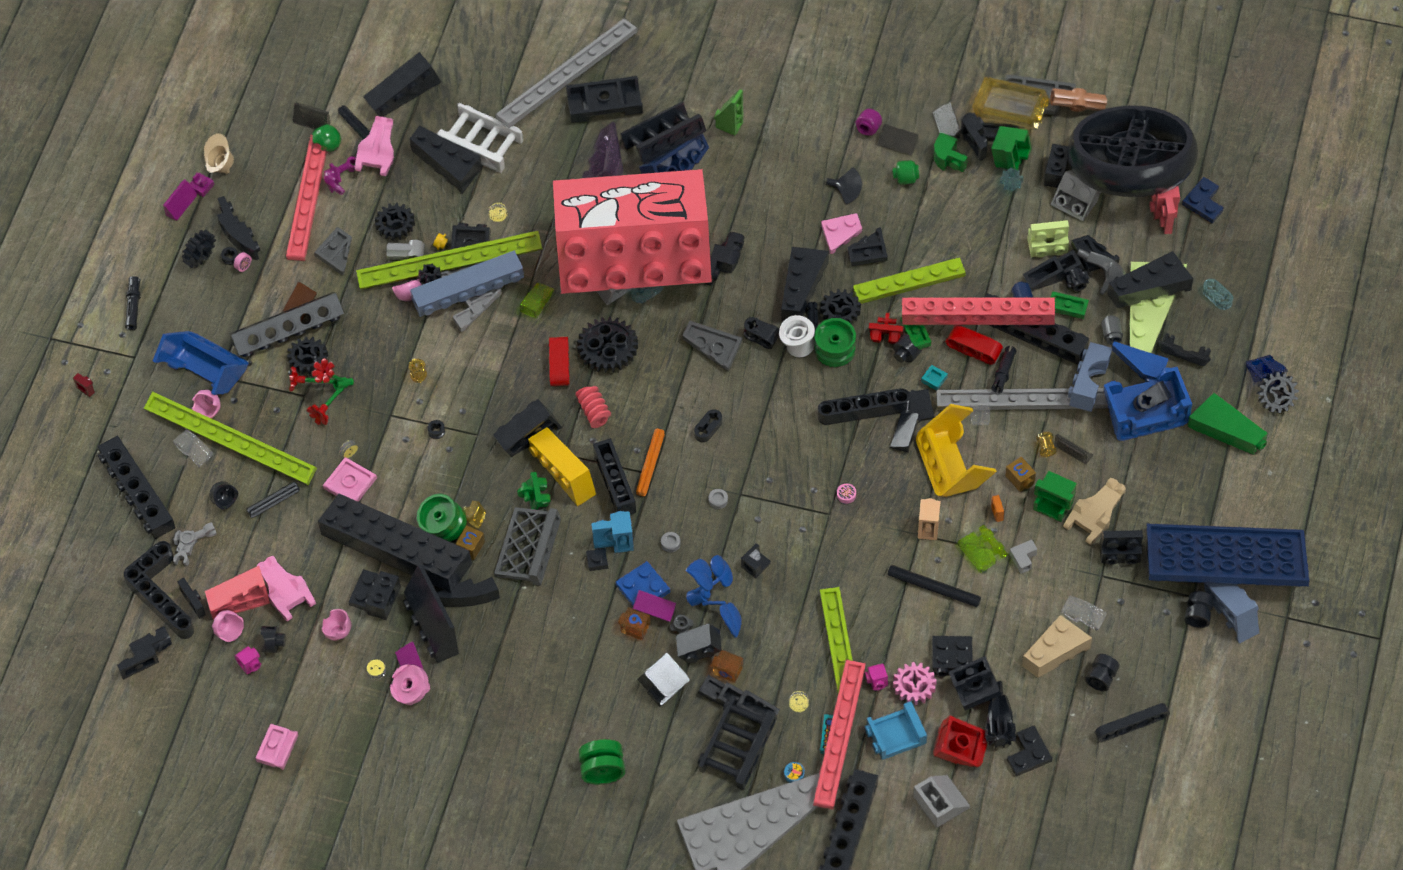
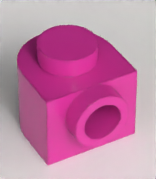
M247 646L234 655L237 663L247 675L261 667V663L258 660L260 655L254 647L251 649Z
M883 663L867 667V672H864L867 684L871 683L873 690H881L888 686V676Z

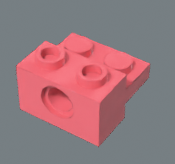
M1178 186L1169 191L1151 195L1150 212H1154V219H1159L1160 227L1164 228V234H1172L1174 218H1177L1180 201Z

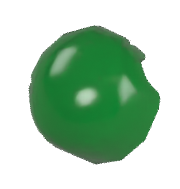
M323 125L315 129L312 134L313 143L319 144L321 150L332 152L338 149L341 144V135L332 125Z

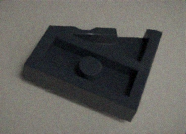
M881 227L875 229V233L870 236L866 235L859 242L848 246L851 266L888 261Z
M1089 235L1071 241V246L1076 254L1081 248L1088 253L1092 251L1112 258L1117 263L1120 261L1118 255L1113 256L1107 252V248L1104 245L1097 243ZM1078 256L1087 273L1101 269L1096 265L1085 262V259Z

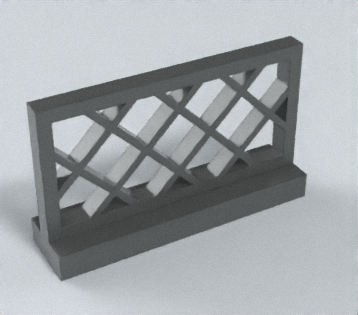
M515 507L494 572L495 577L532 581L534 585L541 586L561 522L557 509L550 508L549 511ZM519 514L528 516V519L521 523L517 521ZM539 517H546L545 521L538 526L534 522ZM532 522L535 528L525 533L522 527ZM520 529L523 535L514 540L512 534ZM539 532L540 538L532 542L529 537ZM527 539L530 544L520 550L517 544ZM515 546L518 552L508 556L507 550ZM533 548L535 554L527 559L524 553ZM522 556L525 561L515 566L512 560ZM510 562L513 568L507 572L501 571L502 567ZM526 565L530 567L528 574H520L518 571Z

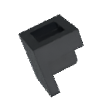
M757 543L741 557V567L754 578H757L771 564V561L760 553V545Z

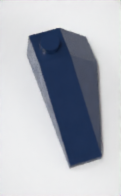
M701 134L644 163L639 169L642 174L692 170L695 164L699 163L707 152L709 146L704 135Z

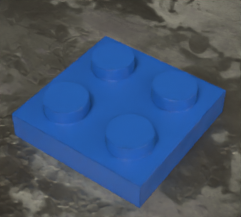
M648 561L615 582L617 588L632 606L639 590L660 598L670 593V588Z

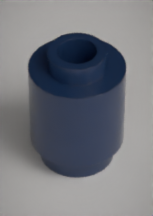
M1018 282L1011 289L1014 298H1034L1028 283Z

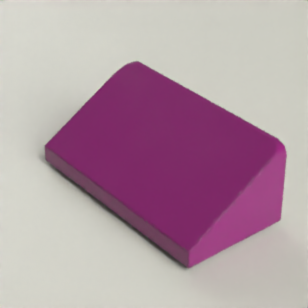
M184 179L163 204L166 216L175 221L181 217L197 197V193L187 180Z
M639 590L632 609L670 622L676 603Z
M414 642L408 643L395 652L400 667L409 664L423 669ZM410 680L408 681V687L412 686V681Z

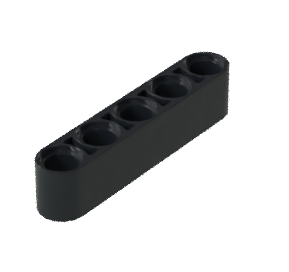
M899 388L826 400L818 405V420L823 425H831L901 413L910 407V393L907 389Z

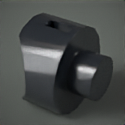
M904 334L893 345L895 351L894 358L900 363L904 361L912 363L922 352V350L914 346L908 334Z
M220 481L212 486L209 496L213 504L225 510L234 504L239 493L230 483Z
M277 626L261 627L260 633L265 641L261 652L277 653L278 647H285L286 634L279 633Z

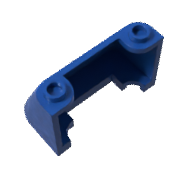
M1178 367L1164 368L1157 380L1123 388L1122 384L1116 381L1104 384L1103 390L1116 438L1120 441L1181 427L1189 421L1192 402ZM1163 380L1172 397L1144 412L1137 411L1133 406L1134 398ZM1146 400L1141 401L1142 404L1147 403Z

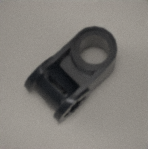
M750 317L744 322L745 339L759 344L766 349L773 348L779 337L780 329L755 317Z
M1162 380L1136 396L1133 400V406L1137 411L1144 412L1155 405L1165 402L1172 396ZM1146 400L1147 403L1142 404L1141 401Z

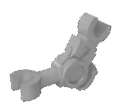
M212 522L206 524L203 529L197 532L193 530L181 532L178 530L175 533L173 540L175 545H178L176 549L178 553L173 558L175 565H178L180 559H184V566H188V556H191L193 546L198 542L197 539L205 536L212 537L217 534Z

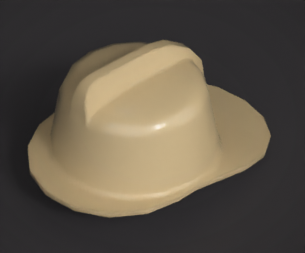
M222 134L211 136L204 147L206 169L211 173L228 174L234 162L233 154L229 150L228 141Z

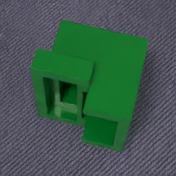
M999 127L991 148L995 167L1008 169L1010 175H1016L1021 159L1028 160L1032 150L1028 130Z
M1048 471L1043 481L1038 479L1035 484L1034 495L1037 498L1034 501L1033 510L1062 522L1067 511L1073 505L1077 483Z

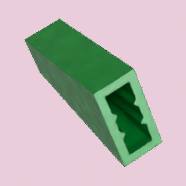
M1215 393L1189 416L1188 427L1252 455L1258 450H1263L1267 444L1268 433Z

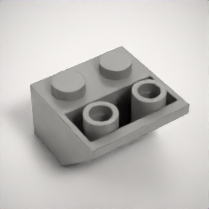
M1069 170L1064 173L1051 205L1084 221L1097 203L1101 192L1085 185L1079 180L1073 170Z
M948 775L931 776L914 786L913 797L936 828L970 808V805Z

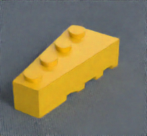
M548 427L528 439L530 453L533 457L539 459L542 466L549 471L577 507L596 495L589 469Z

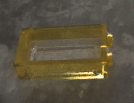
M985 76L972 108L977 117L980 116L981 118L1036 130L1038 124L1042 122L1044 109L1049 105V97L1045 89Z

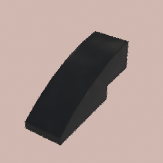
M1073 249L1059 258L1054 256L1025 272L1023 276L1031 290L1067 279L1066 275H1068L1071 269L1081 268L1082 271L1085 269Z
M493 577L476 584L470 578L458 583L452 593L446 590L437 592L444 607L476 606L500 598L499 589Z

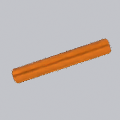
M657 428L654 430L636 489L638 496L644 497L647 494L665 435L662 429Z

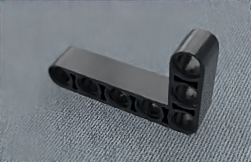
M159 541L126 567L123 573L127 586L178 637L188 639L194 634L191 618L151 580L166 568L174 558L171 545L167 541Z

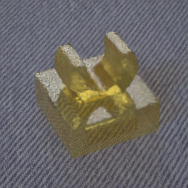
M472 501L470 507H463V510L465 511L467 521L470 522L473 528H480L486 511L479 501Z

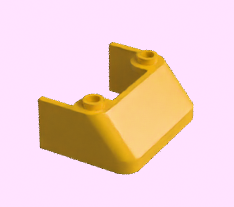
M950 404L917 433L916 443L934 492L938 496L947 497L977 489L997 472L994 468L973 465L968 470L965 468L956 442L962 438L964 433L961 421L973 412V409L970 407Z

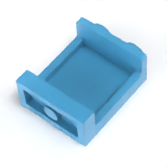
M911 701L904 704L903 710L873 721L871 717L867 718L866 726H864L867 736L871 737L874 742L872 743L874 752L879 754L882 760L927 744L926 731Z

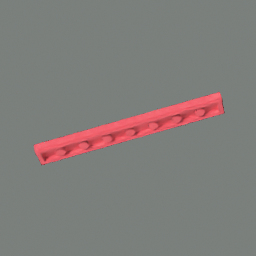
M312 135L310 136L286 254L287 260L305 261L327 154V151L321 150L319 144L313 143Z
M850 660L845 662L813 806L834 809L866 663Z

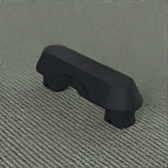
M1165 333L1163 340H1159L1162 352L1200 366H1205L1211 361L1209 357L1210 348L1205 350V346L1199 347V352L1184 350L1181 346L1174 344L1176 338L1174 335L1170 336V333Z

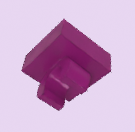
M196 173L189 183L195 192L202 197L215 185L212 179L201 173Z

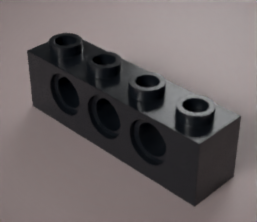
M612 439L593 443L594 457L615 512H630V515L636 513V501Z

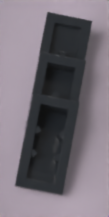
M710 675L707 676L698 691V694L722 707L726 700H730L731 696L734 695L737 699V706L758 715H767L768 710L776 714L780 711L779 708L746 689L742 691L728 682L724 684Z

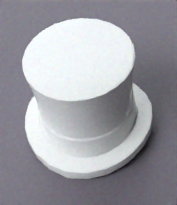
M798 315L785 319L780 326L779 336L781 341L787 346L788 352L795 357H804L813 351L815 346L813 339L815 328L813 323L806 317Z

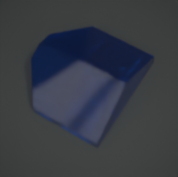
M1271 355L1246 361V366L1254 383L1262 381L1261 378L1267 379V373H1271L1274 376V371H1278L1280 374L1288 372V369L1283 364L1274 360Z

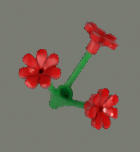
M325 358L321 360V364L319 362L314 364L317 370L312 372V376L316 378L298 376L296 368L291 367L292 375L289 378V391H294L298 383L333 384L336 391L325 404H322L320 408L313 404L306 409L311 418H316V424L320 425L322 422L324 425H327L329 417L325 412L328 410V406L344 388L354 384L353 378L335 375L332 370L335 367L332 362L328 363V360Z

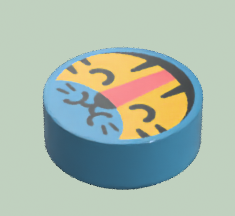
M797 762L786 765L784 769L785 779L789 783L803 779V766Z

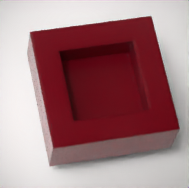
M79 373L73 377L76 388L89 398L95 393L93 382L89 377H83Z

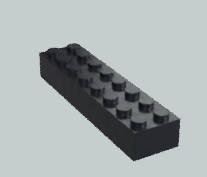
M340 493L318 520L321 535L405 573L413 575L417 566L422 564L432 585L452 593L472 565L469 550Z

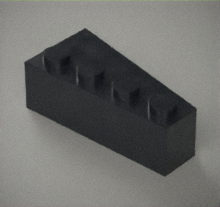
M418 52L365 94L363 98L377 116L384 117L440 84L441 80L431 64Z
M420 125L409 138L411 151L427 165L430 164L434 171L444 176L448 183L458 188L461 194L465 192L482 169L480 155Z
M792 247L781 307V321L790 316H804L807 304L814 295L823 272L829 264V251Z
M1172 251L1110 281L1107 295L1117 308L1141 303L1142 300L1146 299L1154 300L1158 299L1159 296L1167 294L1168 296L1175 295L1179 291H1191L1193 277Z

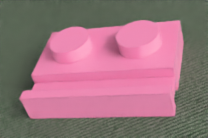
M270 724L255 758L256 762L272 767L276 766L284 770L298 738V732L289 731L287 728Z

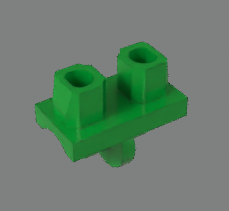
M531 472V478L521 484L522 487L517 490L518 497L524 498L525 502H530L531 509L538 510L539 507L549 505L550 495L540 493V491L546 490L547 479L537 477V472Z

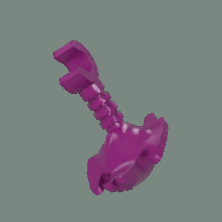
M349 157L344 164L338 167L330 163V168L324 171V181L331 193L335 191L340 195L344 194V189L339 185L341 182L340 174L346 170L349 172L355 171V166L350 163L355 164L356 157Z

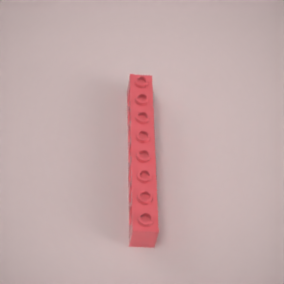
M902 298L903 325H1054L1055 298Z

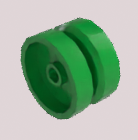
M831 318L820 323L815 330V354L817 359L829 367L844 366L853 359L856 350V332L854 327L848 321L841 318Z
M442 493L427 497L417 511V522L422 530L449 542L457 539L466 527L467 516L465 511L448 495Z
M609 739L595 740L579 748V762L582 764L580 769L581 778L584 782L596 785L608 784L621 779L625 775V763L622 760L623 748L620 742Z

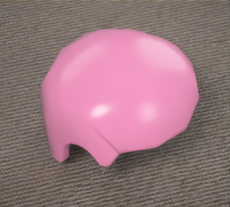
M417 279L392 287L399 300L410 301L412 300L410 289L422 284Z
M200 390L192 399L194 401L192 410L211 419L220 410V399L217 395H213L210 390Z
M341 609L331 610L330 616L327 619H323L322 632L326 638L333 641L346 637L352 626L346 611Z
M224 610L214 618L212 628L218 638L231 642L241 635L244 622L242 617L236 613Z

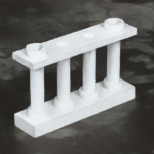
M459 103L457 106L460 117L450 131L446 132L440 129L438 135L480 155L482 165L501 173L505 168L502 156L513 141L522 144V131L516 126L508 128L497 119L474 110L469 105L465 106ZM466 120L475 123L465 139L455 136ZM482 127L491 130L481 146L471 143ZM497 134L507 137L496 153L487 150Z

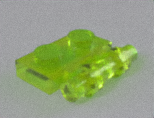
M985 525L980 526L978 529L982 534L978 537L973 531L958 540V546L980 573L996 564L997 559L994 557L998 554L1001 558H1004L1008 554L1004 550V545L996 540L992 530L987 529ZM987 541H988V542L990 543V545L992 546V548L989 549V550H988V548L984 545V543L987 542Z

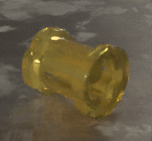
M413 359L409 363L410 378L416 383L423 382L427 377L426 365L422 359Z
M1042 432L1036 436L1041 448L1039 453L1042 457H1049L1057 452L1052 441L1054 438L1053 433Z

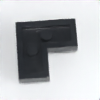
M1035 725L1016 732V737L1023 750L1007 757V762L1015 777L1052 762V756Z

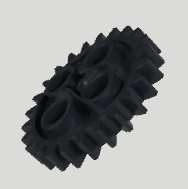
M609 316L608 321L601 317V322L594 319V325L587 323L588 329L582 328V333L579 334V340H577L578 353H580V359H584V364L590 363V369L596 366L597 372H599L601 368H604L605 373H607L608 369L614 372L616 367L622 370V364L628 367V361L633 362V356H637L638 336H636V331L632 330L631 325L626 326L625 320L619 323L618 317L615 321H612L611 316Z

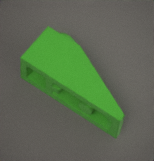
M739 89L724 103L720 110H717L714 116L717 129L736 136L744 123L743 90Z

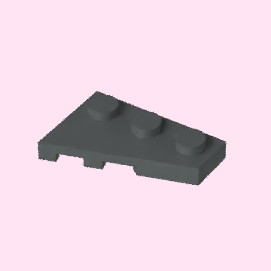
M689 321L683 334L684 341L728 372L742 344L741 337L693 321Z

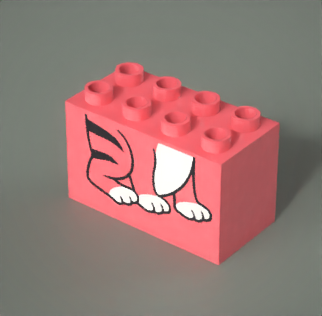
M702 169L553 181L561 294L604 291L611 288L630 289L712 282L708 215Z

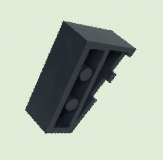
M537 399L529 403L527 408L521 413L514 415L507 424L500 426L493 435L503 449L513 457L530 447L528 439L546 427L550 430L554 428L559 430L563 427L551 411Z

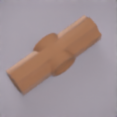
M1053 88L1050 95V103L1055 106L1070 107L1075 112L1085 110L1100 111L1106 108L1107 97L1105 95L1087 93L1085 89L1081 88L1072 89L1071 91Z

